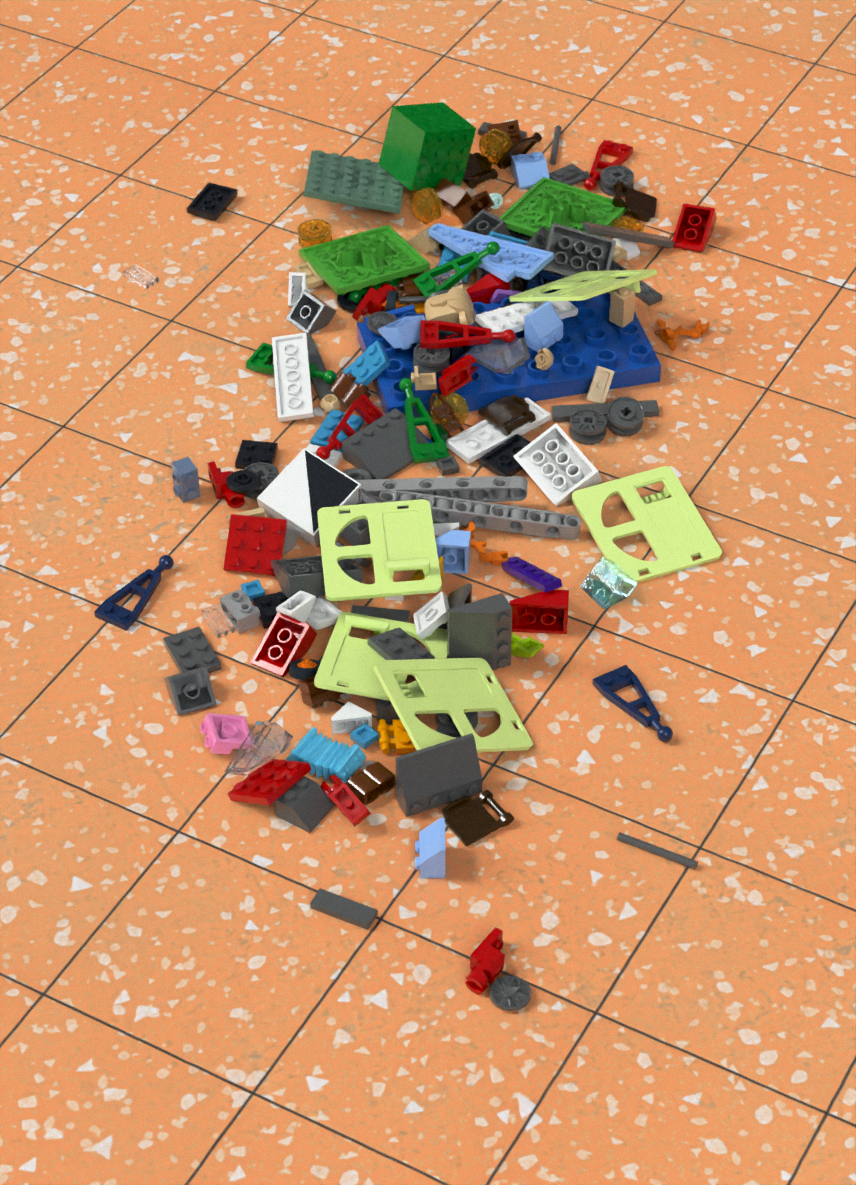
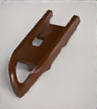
M433 393L430 397L431 410L448 433V437L451 438V433L457 429H460L461 432L464 431V428L446 400L439 394ZM434 397L439 398L443 405L436 409L433 405ZM444 417L447 423L444 424L441 418Z

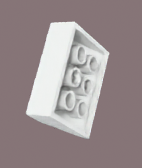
M557 423L513 456L555 506L571 500L574 491L598 485L603 481L598 470Z

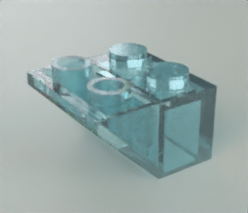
M602 556L580 587L602 608L606 609L626 599L638 583L615 562Z

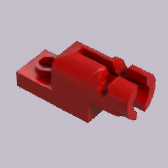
M382 284L377 290L371 287L357 306L352 318L358 321L360 316H365L366 313L372 315L376 312H384L385 307H382V303H385L387 300L388 292L391 290L396 291V289L390 284Z
M467 354L442 370L443 376L438 379L442 395L448 396L472 381L471 375L478 369V366L471 367L476 362L472 355Z
M215 461L209 462V479L216 499L225 498L228 506L231 508L244 506V493L234 492L226 485V479L233 471L221 472V469L217 468Z
M337 775L329 776L335 785L329 787L323 781L321 789L353 826H357L371 814L370 811Z
M496 927L470 955L471 971L465 978L467 979L465 984L477 995H482L488 988L487 983H493L494 979L504 969L505 955L500 951L504 944L502 941L503 931Z

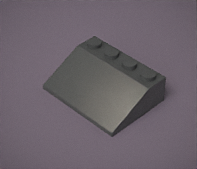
M552 223L548 230L544 250L553 252L554 259L542 270L564 277L584 271H609L616 241Z
M395 408L342 441L343 458L356 468L368 471L372 479H388L413 463L414 459L409 446L406 415ZM415 426L417 444L429 443Z
M321 555L271 560V566L281 590L287 598L292 597L300 590L312 594L316 598L325 595ZM343 559L337 562L344 573L362 583V569L350 559Z
M503 593L448 609L447 659L482 658L488 662L492 670L511 665L512 607Z
M473 733L396 757V800L406 817L437 808L453 800H459L464 796L469 797L482 792V775Z

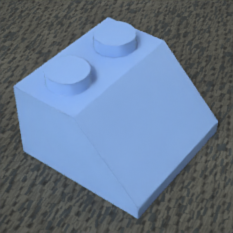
M542 152L511 156V173L519 189L532 188L543 177L549 178L547 162Z
M547 301L525 316L524 345L538 352L540 349L549 348L563 338V322L551 302Z
M424 315L405 316L379 328L378 331L393 348L405 350L412 347L411 344L421 343V320H425Z
M451 530L435 539L438 557L442 556L444 558V573L468 574L471 560V531Z
M439 818L420 831L419 841H415V854H419V857H415V870H420V878H445V818Z

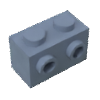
M189 457L172 462L173 490L176 497H179L183 503L199 498V479L196 466Z

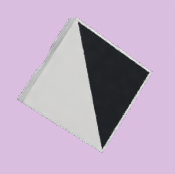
M304 448L257 497L259 508L263 507L266 515L275 519L287 520L288 525L301 532V538L317 547L320 544L317 511L323 507L356 505L363 497L362 485Z

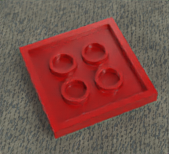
M231 514L224 571L276 576L271 566V560L283 559L288 521L285 519Z
M268 758L261 763L260 767L251 771L246 779L237 783L234 789L228 793L231 801L270 806L304 777L311 768L309 763Z

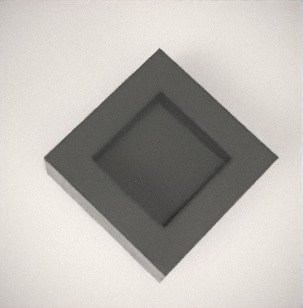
M454 456L437 459V467L442 476L459 473V465Z

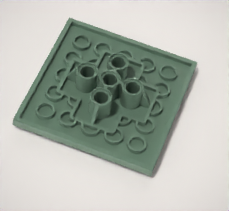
M321 150L311 152L304 197L400 214L403 184L382 168L379 162H372L369 159H356L353 156H340L337 153L328 154Z

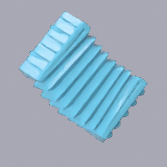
M312 727L300 739L299 744L291 750L286 760L309 763L311 768L309 771L310 776L316 773L317 779L323 775V780L325 781L329 776L337 775L346 784L349 778L362 766L366 755L359 745L354 744L349 748L348 743L343 745V742L338 744L337 740L332 743V738L327 740V735L323 737L322 732L318 735L317 728Z

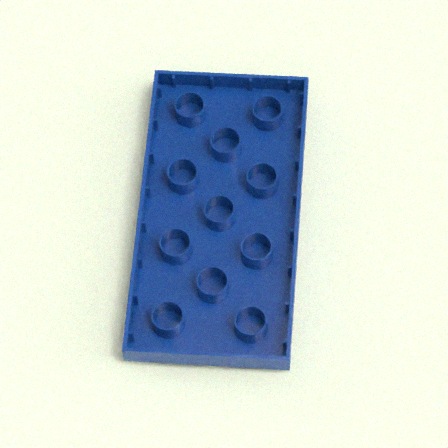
M606 292L586 300L569 301L578 308V313L575 316L561 319L563 322V338L547 348L554 356V361L550 368L541 370L536 367L535 357L538 355V352L524 345L523 330L515 333L516 339L512 343L491 339V343L471 345L470 350L460 358L467 354L472 355L476 362L471 367L478 366V369L471 375L472 381L450 395H442L438 379L443 376L442 374L436 376L437 389L415 390V383H413L412 392L414 398H420L428 414L433 418L436 417L430 407V397L433 393L442 396L449 404L453 413L458 414L480 410L505 396L510 397L511 395H516L523 399L528 397L534 402L588 393L597 366L615 371L609 390L660 382L661 364L635 311L634 320L623 328L609 321L611 293ZM507 297L501 302L495 303L474 302L473 308L476 314H481L510 303V300ZM407 312L404 313L401 317L397 318L400 319L405 316L424 315L425 317V313L418 314L415 312ZM367 322L357 323V340L362 353L378 340L382 343L390 365L373 380L384 414L396 408L405 415L404 401L407 397L405 392L400 389L399 382L403 378L411 379V373L414 372L413 351L420 343L411 344L412 347L405 350L393 348L382 335L373 333L368 328ZM433 398L435 409L443 405L439 398ZM412 406L413 418L421 417L416 407Z

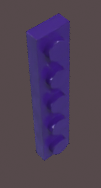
M511 557L508 561L501 563L502 569L505 572L545 593L562 587L561 579L519 557Z

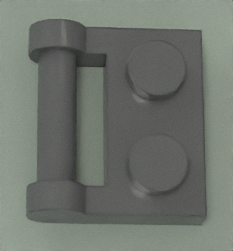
M569 164L549 174L550 179L570 186L591 178L588 171H583L574 164Z

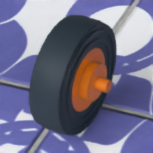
M391 290L388 292L387 300L385 303H382V307H385V312L402 307L398 302V291Z
M309 658L293 661L289 665V674L291 677L299 680L315 676L321 661Z

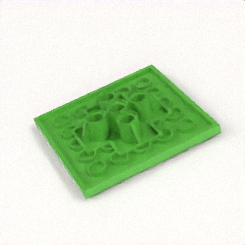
M543 177L512 205L500 219L505 221L508 229L532 237L542 226L548 231L552 223L587 232L582 227L584 221L612 226L627 212V208L613 206V199Z
M389 225L299 249V256L311 265L314 271L337 295H344L354 290H362L364 287L376 286L382 282H390L396 278L408 277L410 274L422 273L430 269V263Z

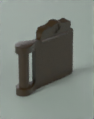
M535 132L532 137L518 140L499 160L497 166L500 169H506L508 166H511V156L526 154L537 142L542 140V136Z
M470 153L463 180L469 188L473 189L477 184L497 178L498 173L495 169L491 168L492 163L486 156L480 153ZM486 172V174H484V175H482V176L477 177V178L474 179V177L479 176V175H481V174H483V173Z
M621 181L615 182L613 206L627 208V214L633 216L636 220L649 222L651 217L654 218L656 197L629 188ZM622 192H626L625 201L621 198Z
M516 395L505 396L478 411L480 416L496 426L505 436L510 435L511 431L536 420L534 413L529 411V404L526 403L525 399L519 398Z
M489 790L482 792L473 801L468 796H464L459 800H453L442 810L445 824L465 846L471 845L500 827L511 824L514 820V816L506 812L493 799V794ZM487 803L500 818L496 821L482 804Z

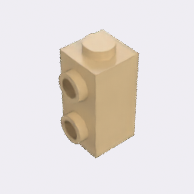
M624 286L612 291L609 309L610 322L623 328L634 320V291Z

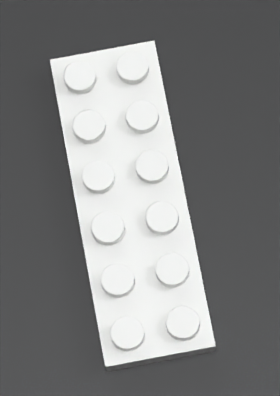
M547 301L512 304L477 314L475 321L484 328H490L491 332L503 333L505 330L511 329L516 333L524 330L525 316ZM549 301L560 319L575 316L578 313V308L569 301Z
M306 333L272 337L279 422L314 417Z
M526 397L525 401L529 404V411H532L536 417L534 422H528L511 431L510 435L505 436L496 426L485 419L446 440V447L470 464L514 435L519 434L522 436L550 420L551 414Z

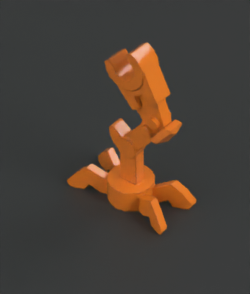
M657 319L656 323L661 327L660 330H655V333L661 335L662 340L670 344L671 350L674 351L677 344L674 340L678 338V335H688L692 339H699L700 334L703 335L708 331L709 322L701 324V319H699L694 329H683L682 325H680L677 329L672 330L670 327L666 328V322Z
M470 521L468 528L464 531H471V547L478 551L481 563L483 564L485 561L491 562L492 565H502L501 563L508 561V551L486 553L484 547H486L487 542H477L472 539L474 538L475 524L473 521Z

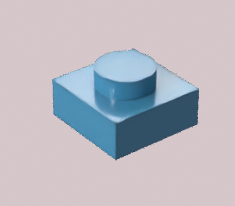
M259 580L241 584V591L248 595L251 601H253V598L265 595Z
M364 723L350 733V739L365 749L379 739V733Z

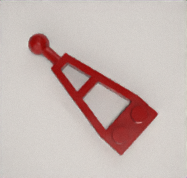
M604 140L598 147L590 171L591 178L584 181L585 189L588 191L594 190L597 185L596 181L601 180V172L597 171L598 168L605 169L610 166H621L633 153V147L627 144L615 143L611 140ZM602 154L618 157L612 163L601 161Z
M421 320V348L440 349L491 343V339L512 343L516 339V334L511 329L498 333L491 332L490 328L444 321ZM439 330L463 333L462 338L438 340Z
M364 393L350 405L328 438L329 444L326 447L321 446L317 449L316 455L324 461L330 457V452L333 449L336 451L342 449V442L336 438L341 430L348 437L356 433L347 423L354 410L368 425L384 416Z

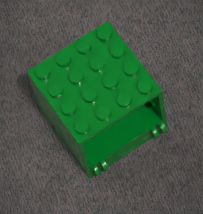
M444 102L392 106L379 165L410 191L435 189L443 178L457 186H461L476 128Z

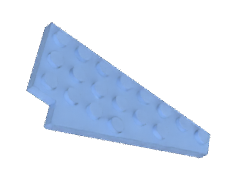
M436 223L429 229L430 237L462 256L473 251L479 253L486 249L489 242H497L500 246L499 252L482 258V263L478 267L485 269L505 282H509L514 276L521 277L524 280H531L554 259L553 252Z

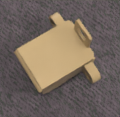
M464 284L450 289L448 293L436 295L426 300V320L470 326L475 323L477 327H480L475 321L477 314Z

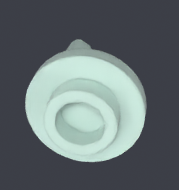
M490 193L489 196L494 203L490 208L498 209L503 203V198L499 193Z

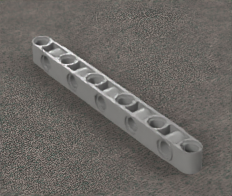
M521 476L356 480L362 485L363 497L356 505L379 503V494L385 489L481 502L521 501L527 497L528 481Z
M385 489L379 494V503L428 500L430 502L433 522H459L461 526H468L469 522L473 521L476 528L567 540L577 539L580 533L581 519L575 515L408 491ZM408 506L397 507V509L408 508Z

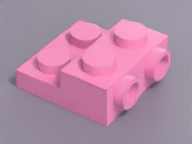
M207 713L204 721L201 722L200 731L205 733L206 736L205 747L210 748L211 753L230 754L232 749L251 750L254 745L245 716Z

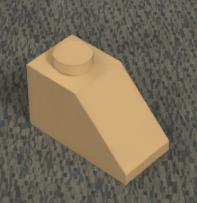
M432 225L406 241L417 252L426 254L429 251L433 253L440 248L438 246L440 242L429 236V229Z

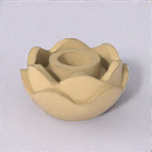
M543 348L538 350V355L535 357L536 367L546 370L552 366L554 356L549 349Z
M328 394L320 400L319 406L326 413L332 409L340 410L342 403L336 395Z

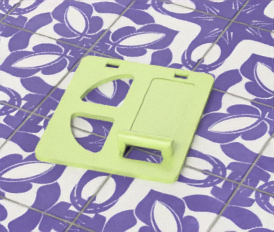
M657 270L584 271L509 297L510 302L581 301L606 292L612 293L613 290L623 286L635 293L641 292L640 280L657 275ZM618 277H628L625 279H615ZM561 289L552 293L543 294L544 292L549 290Z
M668 466L583 488L572 493L571 499L621 585H632L721 558V548L673 469ZM662 482L665 486L663 492L642 498L636 490L637 488ZM618 494L622 497L634 521L609 528L605 527L601 519L602 507L610 496ZM642 533L658 560L644 561L634 558L619 549L613 541ZM699 555L701 557V559L694 561L692 560V557ZM643 571H648L649 573L643 576L639 575Z
M420 499L323 507L317 511L327 600L344 601L437 593L442 589L432 513L428 500ZM408 506L405 509H397V507ZM350 511V513L339 514V512ZM359 519H366L368 521L370 544L345 547L335 545L340 533L349 524ZM372 558L375 582L373 584H364L350 578L344 573L337 562L343 559ZM423 569L425 577L423 580L393 581L394 572Z
M342 612L339 614L316 673L314 685L321 689L390 701L373 669L376 661L385 659L367 644L368 640L350 637L349 634L352 627L378 631L380 633L400 627L409 636L419 640L435 656V659H447V629L436 628L430 636H426L422 640L417 636L415 624ZM417 680L407 684L414 698L425 697Z
M482 658L378 660L375 662L373 669L417 751L456 738L429 728L415 716V714L434 713L449 714L461 736L473 733L477 753L529 750L533 745L532 739L486 660ZM407 675L415 676L425 697H413L405 683ZM487 677L491 679L492 683H489ZM495 711L500 715V727L493 734L480 737L475 733L464 712ZM513 723L517 725L518 729H515Z

